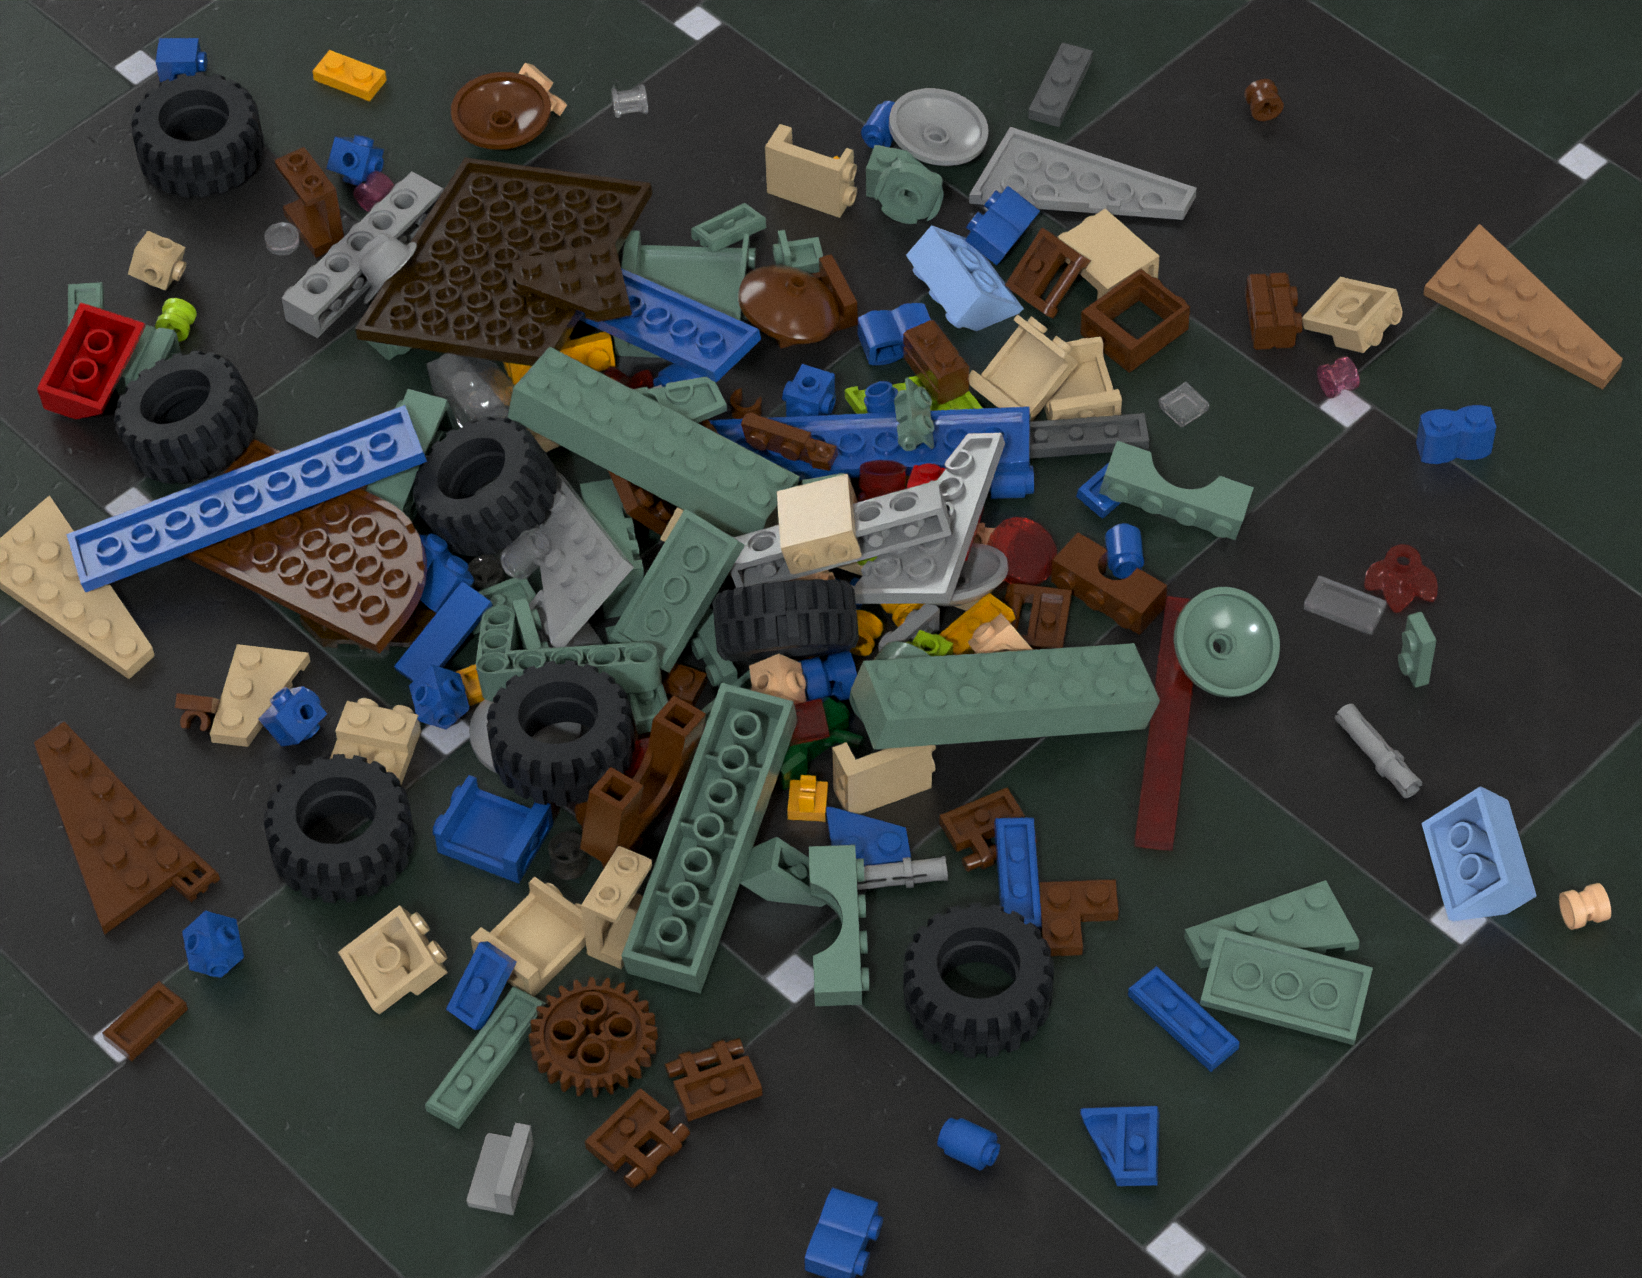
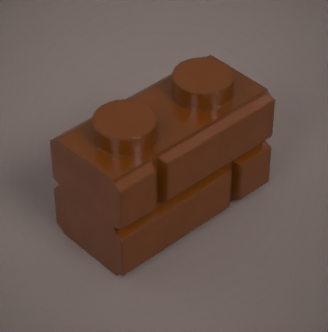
M1286 272L1270 273L1269 276H1266V274H1250L1246 280L1245 299L1253 348L1256 350L1272 349L1273 346L1276 349L1292 348L1295 345L1296 333H1302L1301 312L1294 311V307L1298 305L1297 287L1290 286L1289 276Z
M929 320L903 333V344L905 345L903 347V358L938 404L942 405L969 391V366L959 356V352L934 320Z

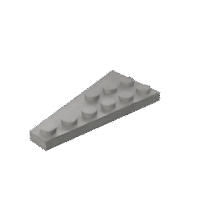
M1002 433L967 434L944 463L946 469L938 478V483L948 509L952 535L879 555L874 562L867 561L861 569L863 576L855 586L851 585L855 590L856 604L950 603L1005 445Z

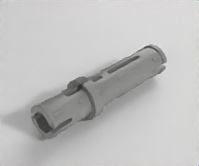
M1351 703L1343 706L1337 712L1339 715H1335L1336 722L1347 731L1356 744L1369 756L1376 765L1375 770L1382 777L1386 776L1402 797L1409 798L1416 794L1420 789L1419 787L1422 786V781L1408 768L1404 762V756L1398 750H1393L1385 742L1382 736L1361 715L1354 704Z
M941 856L939 858L911 861L910 857H905L903 862L864 866V882H857V890L906 885V888H914L915 883L948 881L946 858Z

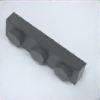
M1066 43L1061 44L1029 108L1028 119L1057 127L1061 126L1093 60L1092 50Z

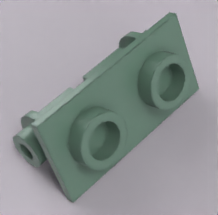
M907 377L905 378L906 390L899 391L894 398L896 421L900 423L897 425L898 444L905 451H912L923 442L933 449V431L935 428L930 412V406L932 405L931 397L925 388L918 387Z

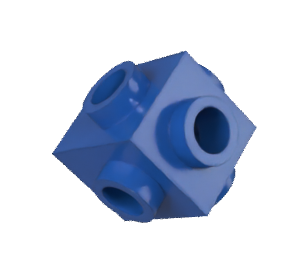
M354 135V139L350 137H335L326 169L344 175L342 180L347 183L362 186L363 181H376V178L380 175L384 165L382 158L384 149L373 146V139L361 135Z
M802 364L793 382L788 381L783 391L782 400L786 402V416L830 415L836 402L835 374Z
M432 664L409 685L415 713L418 715V721L447 730L470 709L465 687L459 673Z
M304 686L290 689L284 687L273 695L270 699L272 705L258 720L281 746L299 744L302 740L305 741L311 738L320 729L318 723L327 713L320 706L319 697L310 689Z
M204 911L182 931L189 970L221 978L244 958L237 920L234 918Z

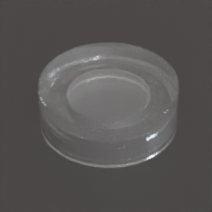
M280 222L273 224L265 232L266 247L275 255L291 254L300 245L298 230L290 223Z

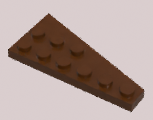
M65 721L34 742L104 935L172 887L173 878L179 876L183 879L190 871L193 872L198 868L195 859Z

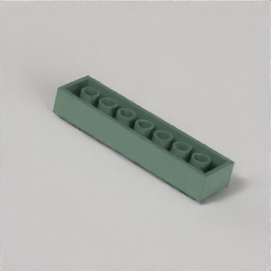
M549 347L513 387L508 413L509 419L521 423L530 430L683 510L691 511L715 527L735 537L776 526L779 523L777 491L798 485L800 476L552 347Z
M1134 643L863 661L851 688V693L874 750L1146 729L1160 702Z
M721 683L621 955L628 974L701 994L798 721L794 701Z

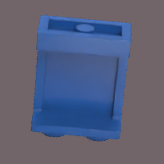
M468 775L463 785H458L455 788L446 813L439 815L435 821L433 835L435 836L437 851L440 854L520 883L553 827L551 804L534 803L532 808L525 807L480 790L477 785V778Z

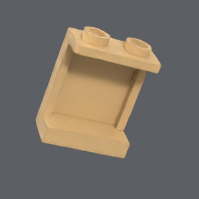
M779 124L765 146L767 193L840 218L846 207L853 205L857 196V187H854V177L857 171V165L854 164V151L846 148L840 159H833L795 146L792 140V128Z
M1103 209L1094 216L1087 217L1080 225L1058 236V238L1091 260L1087 268H1082L1079 274L1098 290L1097 300L1139 269L1158 279L1160 256L1106 209ZM1066 257L1062 264L1065 262L1069 264L1071 260Z
M1017 314L1013 320L1019 324L1018 328L983 373L980 375L972 370L968 380L970 386L998 408L1030 407V422H1032L1079 362L1069 355L1073 348L1058 336H1055L1051 341L1044 335L1048 330L1032 316L1028 321H1025Z
M1102 337L1082 338L1076 341L1065 342L1073 348L1069 355L1079 363L1044 406L1047 419L1060 420L1121 415L1122 398L1119 389L1114 390L1103 357Z
M848 474L777 491L780 548L791 574H798L858 559L862 556L856 537L853 504L858 502Z
M847 742L832 747L833 788L843 809L860 815L932 788V772L935 771L932 751L936 749V746L888 748L856 760Z
M621 846L617 847L581 905L587 955L619 969L623 968L624 963L621 955L643 898L642 895L637 894V890L652 867L651 859Z
M536 877L529 882V895L490 933L480 927L471 936L473 954L479 942L488 941L517 961L507 982L533 997L586 946L581 905L578 903L572 904L563 897L557 887L551 883L544 884Z

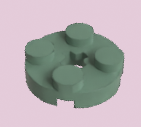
M899 159L894 161L891 167L886 168L880 174L874 195L876 201L878 198L882 204L881 210L888 217L905 224H917L918 219L927 218V221H929L938 214L944 197L943 180L935 172ZM905 190L911 191L915 194H912L911 197H908L905 195Z

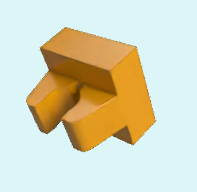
M801 775L800 780H790L788 820L826 822L828 782L817 781L814 775Z

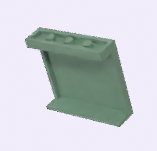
M631 230L624 244L622 269L739 321H749L743 314L738 302L740 284L749 273V269H755L756 248H750L749 234H744L742 248H723L712 254L708 251V247L641 245L640 231ZM613 336L615 356L659 357Z

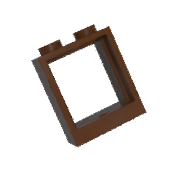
M1139 269L1081 312L1080 334L1084 338L1102 337L1103 353L1130 373L1188 330L1190 306L1182 297L1176 296L1164 287L1156 277H1151L1144 270ZM1141 301L1164 319V321L1136 340L1112 320L1136 302Z

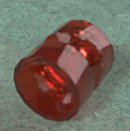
M872 460L861 464L859 469V487L864 492L859 494L858 502L904 490L906 487V467L899 462L890 460Z

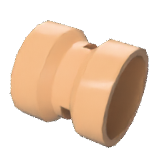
M1600 883L1588 885L1579 893L1575 890L1560 893V911L1565 924L1571 930L1584 927L1587 921L1600 923L1611 918L1610 901L1604 887Z

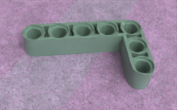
M507 605L492 606L482 615L476 669L482 697L490 702H493V697L501 687L506 689V682L514 675L520 677L523 675L524 669L533 665L535 668L543 667L544 662L555 661L556 664H565V660L578 662V666L584 667L585 664L598 668L599 674L604 671L615 678V683L620 684L626 693L648 692L661 685L662 676L657 648L651 643L634 642L519 650L520 638L515 613L511 607Z

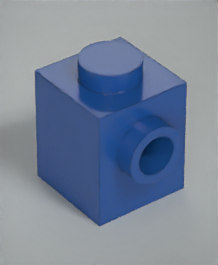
M159 38L156 66L160 82L167 79L169 81L175 80L177 75L186 74L187 76H194L195 72L207 71L206 52H201L198 38Z

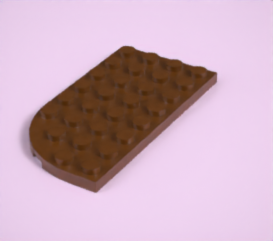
M253 439L249 447L245 448L242 452V456L234 461L223 474L278 454L281 451ZM360 488L183 555V557L378 653L383 651L412 615L423 593L427 575L425 548L411 520L395 505Z

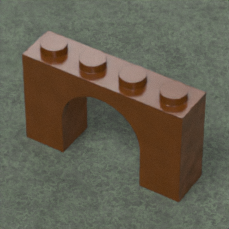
M673 696L653 718L648 748L633 779L610 767L589 791L580 845L581 850L607 864L618 846L626 849L630 848L685 783L702 737L706 713L676 696Z

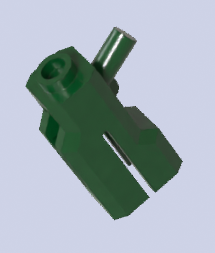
M825 696L810 708L798 707L795 709L798 721L775 783L780 789L786 790L790 787V780H799L801 775H806L808 773V763L835 743L843 744L847 742L849 748L857 751L861 750L865 738L849 732L850 713L840 701L835 702L832 698Z

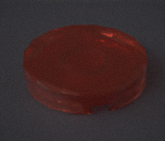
M1013 517L1004 520L990 534L987 545L1000 550L1007 558L1008 573L1004 581L1010 584L1037 586L1051 575L1052 559L1057 555V549L1051 535L1040 524L1029 518Z

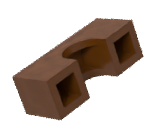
M1078 532L1052 559L1051 582L1059 589L1072 590V595L1084 601L1089 608L1096 611L1099 610L1114 619L1122 628H1129L1138 635H1141L1165 608L1167 585L1139 568H1136L1129 577L1122 580H1111L1104 577L1108 550Z

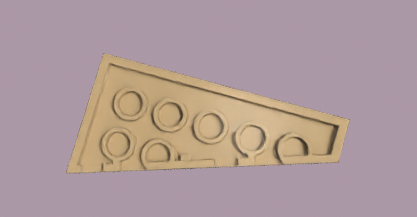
M49 495L0 538V589L123 676L130 679L155 656L153 647L110 584L85 593L79 580L66 535L74 531Z

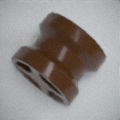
M1260 79L1252 82L1245 90L1244 97L1248 105H1250V111L1254 119L1268 121L1276 118L1282 112L1284 104L1278 95V89L1274 81Z

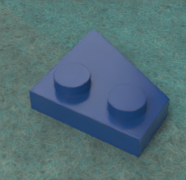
M826 807L830 845H855L856 859L863 858L864 866L903 862V858H911L906 827L834 807Z
M1158 1106L1081 1108L1082 1121L1116 1185H1158L1160 1116Z

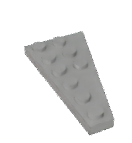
M1010 127L969 194V204L985 205L995 190L1002 193L1009 186L1037 209L1099 213L1106 209L1112 215L1183 220L1196 198L1197 188Z
M556 471L557 489L556 494H552L554 496L553 505L550 510L545 511L546 518L541 525L535 526L550 643L559 648L567 645L634 567L565 477Z

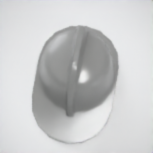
M379 233L364 245L358 258L359 268L372 285L364 299V304H367L383 286L385 281L400 270L410 259L417 247L415 242L405 245L395 237L389 236L386 233Z

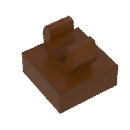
M177 693L175 708L185 711L180 719L181 728L190 730L192 718L199 716L201 718L200 730L209 732L212 726L209 714H216L220 699Z

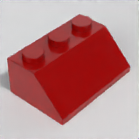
M80 302L37 387L43 408L73 419L102 414L146 327L145 323Z

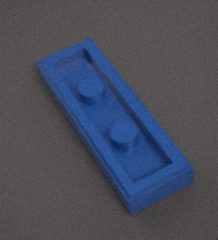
M462 581L394 666L396 671L413 682L432 664L443 668L482 620L483 613L493 606L492 602Z
M996 818L994 821L1000 906L1004 907V912L1011 914L1012 911L1024 916V924L1033 923L1041 930L1042 920L1034 818Z
M1157 966L1128 989V996L1210 1072L1239 1049L1240 1042Z

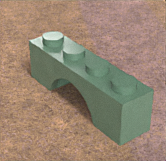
M1117 441L1099 494L1108 496L1116 502H1126L1140 507L1151 514H1160L1175 519L1180 524L1210 531L1217 537H1227L1236 540L1254 487L1219 476L1211 484L1198 489L1176 487L1158 474L1152 461L1151 452Z
M855 845L809 847L811 898L829 905L837 913L842 923V929L836 941L826 950L813 955L815 1006L862 1005V991H869V968L861 967L860 954H868L867 931H859V918H866L865 894L857 895V882H864V859H856Z

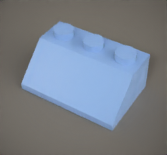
M931 225L906 256L914 266L912 269L914 274L930 288L929 295L943 306L947 312L945 316L952 325L957 328L965 327L978 331L1015 316L1024 309L1010 289L1005 286V282L988 259L967 243L965 237Z
M1480 786L1421 823L1449 920L1461 921L1506 915L1537 896L1507 799Z

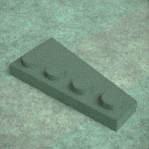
M1326 880L1187 928L1184 934V938L1200 968H1207L1210 965L1219 928L1319 954L1326 953V949L1344 947L1345 951L1358 950L1360 943Z

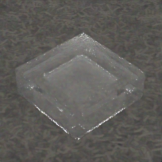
M1184 382L1159 398V407L1182 428L1207 412L1209 402L1187 382Z

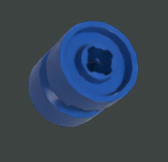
M850 651L830 654L824 662L819 657L798 661L801 663L802 674L806 681L805 696L808 708L825 696L834 697L837 701L850 699L851 688L857 677L854 660Z

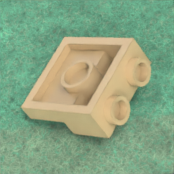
M1339 277L1302 317V323L1306 330L1332 335L1336 347L1364 353L1371 345L1377 346L1380 344L1383 332L1390 324L1396 325L1400 322L1403 311L1397 289Z
M361 698L357 703L347 701L335 730L337 741L330 759L333 758V754H345V758L353 759L354 755L365 757L369 764L372 761H376L385 766L386 772L394 773L402 785L421 734L418 715L414 714L412 709L403 705H396L391 710L381 708L376 702L367 698Z
M400 905L338 952L372 1010L379 1015L410 991L418 996L448 973L443 965V962L448 959L447 955L436 941L429 942L425 936L430 931L426 921L418 912L410 914Z

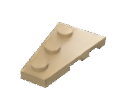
M237 644L211 728L210 737L212 743L248 747L263 727L258 718L272 705L270 699L282 688L287 687L290 689L293 686L292 680L300 670L304 671L310 663L309 653Z

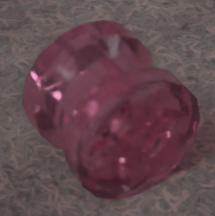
M379 171L371 172L367 176V182L359 184L354 189L355 199L368 212L371 211L377 202H381L395 186L385 174Z
M1347 356L1338 358L1333 365L1323 364L1317 369L1319 384L1326 396L1331 399L1338 397L1343 390L1353 391L1359 387L1360 381L1357 369Z

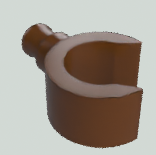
M742 388L732 393L730 407L731 415L734 419H743L748 412L761 416V396L753 406L744 408L739 406L743 400Z

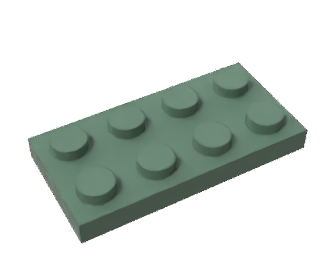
M684 509L610 636L620 643L648 642L653 644L657 648L660 668L670 673L745 544L691 511Z
M1219 928L1200 1005L1354 1045L1373 967Z

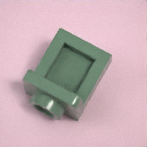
M785 230L778 231V244H773L775 264L795 267L808 273L819 272V258L823 257L819 237L788 242Z

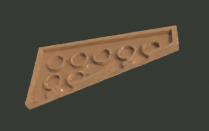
M1481 224L1472 231L1424 287V296L1601 389H1604L1621 368L1623 358Z

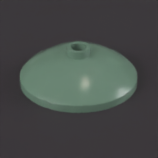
M1217 587L1196 595L1184 606L1175 625V652L1183 671L1195 685L1210 694L1228 698L1249 694L1264 685L1276 668L1280 653V639L1275 621L1267 608L1257 598L1243 590L1232 587ZM1214 641L1217 642V643L1220 645V647H1221V652H1220V653H1218V652H1216V651L1214 650V648H1213V642H1214Z

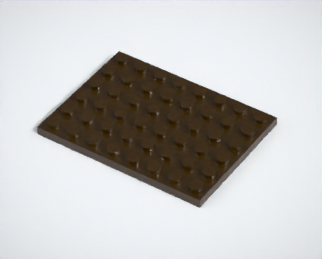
M464 158L410 242L417 244L413 255L400 270L385 281L356 326L357 339L526 366H533L549 347L560 352L583 312L574 308L570 311H565L546 304L545 298L536 294L530 297L519 294L512 261L528 256H538L562 249H572L614 240L618 254L653 194L651 183Z

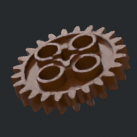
M590 977L586 987H582L577 979L573 982L574 990L568 991L562 985L559 986L560 997L558 999L547 995L548 1008L537 1006L538 1019H533L530 1022L533 1033L529 1034V1042L532 1047V1059L537 1061L538 1072H547L548 1083L553 1084L561 1079V1091L565 1092L574 1085L579 1097L583 1094L585 1088H591L593 1097H597L600 1087H605L607 1092L612 1095L614 1094L613 1084L618 1082L627 1089L629 1087V1075L640 1079V1066H651L649 1054H656L655 1040L658 1039L654 1013H649L647 1000L639 1002L637 990L631 991L626 995L624 982H621L613 989L610 985V978H606L602 986H596L594 978ZM592 1010L600 1011L594 1015L586 1014ZM618 1033L628 1034L627 1036L621 1038L615 1037V1035ZM563 1036L573 1037L566 1041L559 1040ZM594 1058L601 1060L594 1064L587 1063V1061Z

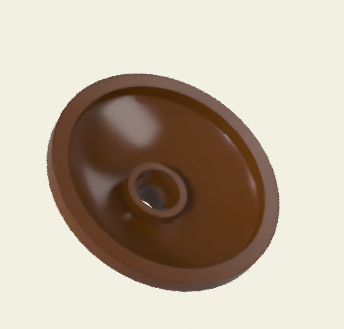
M513 72L489 73L469 81L457 92L451 104V119L457 133L471 144L495 150L515 148L530 142L541 134L551 116L550 98L542 85L528 76Z
M770 265L757 268L744 277L738 290L739 306L745 317L765 334L785 342L809 344L821 341L832 334L839 320V306L828 287L817 277L795 267Z

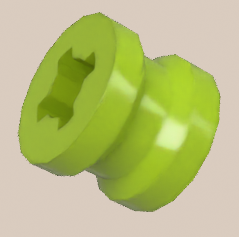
M170 298L165 301L162 315L158 317L155 328L174 330L177 333L178 342L184 341L190 332V325L194 323L197 316L196 309L185 300Z

